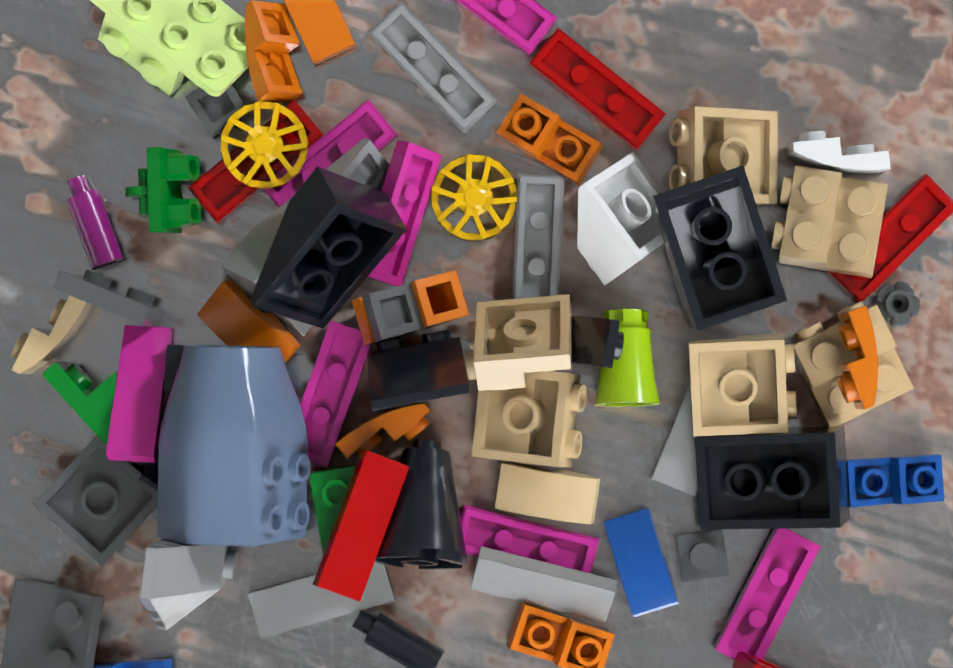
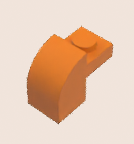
M456 270L410 282L424 326L421 330L469 315ZM358 297L352 300L362 339L364 345L372 344L375 341L363 299Z

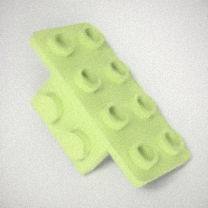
M90 0L105 12L98 40L105 45L111 54L122 58L140 72L149 84L158 86L169 96L181 86L184 76L209 95L214 97L220 96L249 68L245 44V18L222 0Z

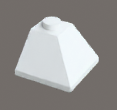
M634 152L625 156L578 188L577 248L604 286L664 243L652 198L653 195L662 193V190Z

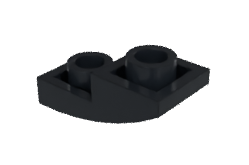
M571 315V363L612 368L613 360L620 358L623 349L624 334L618 331L620 321Z

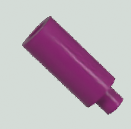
M85 175L68 180L67 183L72 196L67 198L66 202L91 270L104 268L123 260V255L98 189L90 190Z

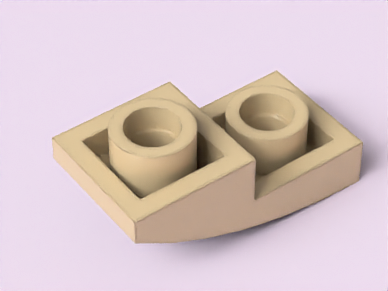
M70 295L66 301L61 299L50 316L49 324L54 326L51 333L44 329L32 328L29 334L23 333L20 336L12 352V358L16 359L11 370L18 374H31L52 360L78 333L94 305Z
M506 461L501 463L495 509L551 520L593 524L601 478L559 468L546 470Z

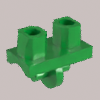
M162 147L146 148L147 168L138 169V186L125 187V197L139 198V215H148L149 232L177 234L182 233V228L200 224L201 205L198 199H181V181H197L200 175L198 156L182 154L180 150Z

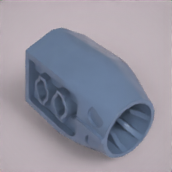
M185 345L166 405L159 438L157 538L194 545L258 546L306 537V527L310 518V510L307 505V479L311 470V463L308 457V438L301 405L286 368L280 347Z

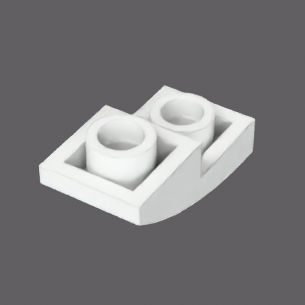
M825 131L798 134V142H792L786 147L787 157L816 169L857 175L882 174L891 169L889 150L875 152L874 144H864L847 147L846 155H842L840 137L826 138Z

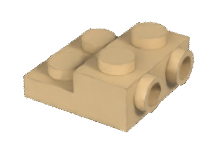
M699 106L678 111V118L673 119L669 129L670 142L673 146H677V165L671 168L669 174L670 189L744 165L756 205L768 206L777 204L778 111Z
M795 165L794 176H784L780 196V204L788 205L786 221H776L773 234L772 249L780 250L779 263L872 278L888 184L844 178L841 172Z
M569 294L477 302L476 321L468 322L469 346L474 351L466 352V368L468 379L477 380L478 391L526 387V373L552 372L555 370L571 369V303Z
M859 301L837 312L840 321L823 328L819 321L795 333L798 339L797 342L793 343L795 363L827 427L839 426L914 389L895 350L898 346L877 305L867 307L873 325L878 354L877 392L874 406L870 408L856 409L853 402L846 403L837 382V377L843 375L839 364L856 358L854 350L848 352L840 338L838 325L843 324L840 314L864 306L863 302Z
M783 333L736 335V339L689 341L693 436L788 433V419H797L796 391H787L786 373L795 372L794 344L785 345Z
M554 371L526 373V387L478 391L471 457L552 467H571L572 458L578 459L583 443L582 433L575 430L577 412H583L587 403V387L585 384H580L581 374Z

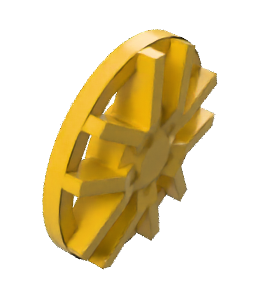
M269 101L253 102L239 108L229 117L221 135V155L227 169L240 182L259 189L276 188L291 181L302 169L308 154V137L300 119L287 107ZM261 109L273 110L270 127L261 126ZM254 110V128L238 120L244 114ZM282 113L287 116L294 125L277 130L279 114ZM234 125L249 133L245 142L229 137ZM298 131L301 144L283 146L281 136ZM228 143L245 148L233 162L229 155ZM300 150L299 158L292 168L282 153ZM249 156L255 161V164L245 176L236 167ZM277 159L281 161L288 171L287 174L279 179L276 178L270 166V163ZM263 164L271 181L252 180V178Z
M467 154L458 157L446 164L435 178L431 192L433 212L440 225L448 233L459 239L482 241L492 238L507 227L515 214L517 207L516 184L510 172L500 162L491 157L478 154ZM472 162L485 163L481 180L472 179ZM466 163V180L450 171ZM491 166L498 170L505 179L487 183ZM445 177L460 185L456 193L440 188ZM508 185L510 197L493 198L492 189ZM439 195L455 200V202L442 212L439 206ZM510 204L504 219L501 221L492 206ZM459 208L465 215L453 227L445 218ZM486 212L490 214L497 225L488 231H485L479 216ZM473 217L479 233H466L461 231V229Z

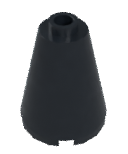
M415 440L413 441L412 448L403 450L400 463L410 467L375 562L402 568L404 564L418 565V569L427 570L460 569L462 565L466 566L467 553L450 453L441 449L440 442Z

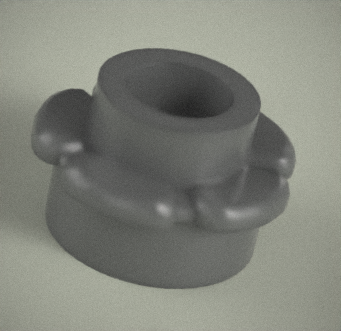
M899 281L895 285L885 284L876 293L875 305L878 306L885 322H889L893 327L908 325L911 322V318L917 316L920 311V299L914 295L915 290L908 283ZM895 300L901 301L899 309L893 306Z

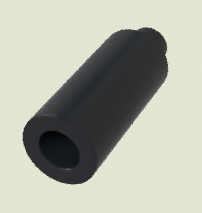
M361 610L352 625L355 629L366 634L364 643L406 668H435L444 653L442 648L382 613H379L375 619Z

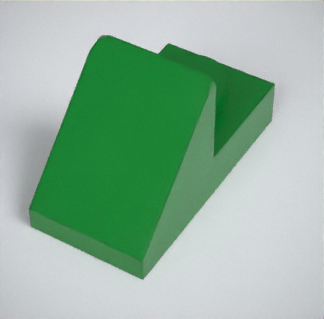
M66 362L53 363L42 373V376L104 444H107L118 371L111 374L92 392L88 388L93 383L92 380L76 363H72L70 366Z

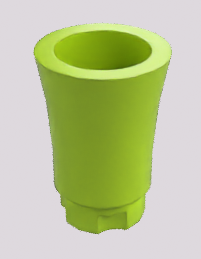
M641 309L603 311L602 318L620 321L618 331L623 332L624 343L621 356L618 360H613L612 368L599 367L595 406L638 407L659 405L660 401L653 366L651 329L648 328V311Z

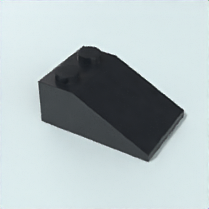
M744 165L652 196L673 279L689 328L700 331L787 301Z
M317 166L287 205L250 299L252 306L324 329L407 231L388 195L385 192Z
M443 330L422 334L423 343L405 347L404 338L376 343L378 352L367 354L372 411L470 393L461 338H451L450 331Z
M844 426L788 428V433L695 437L700 530L841 528L850 519Z

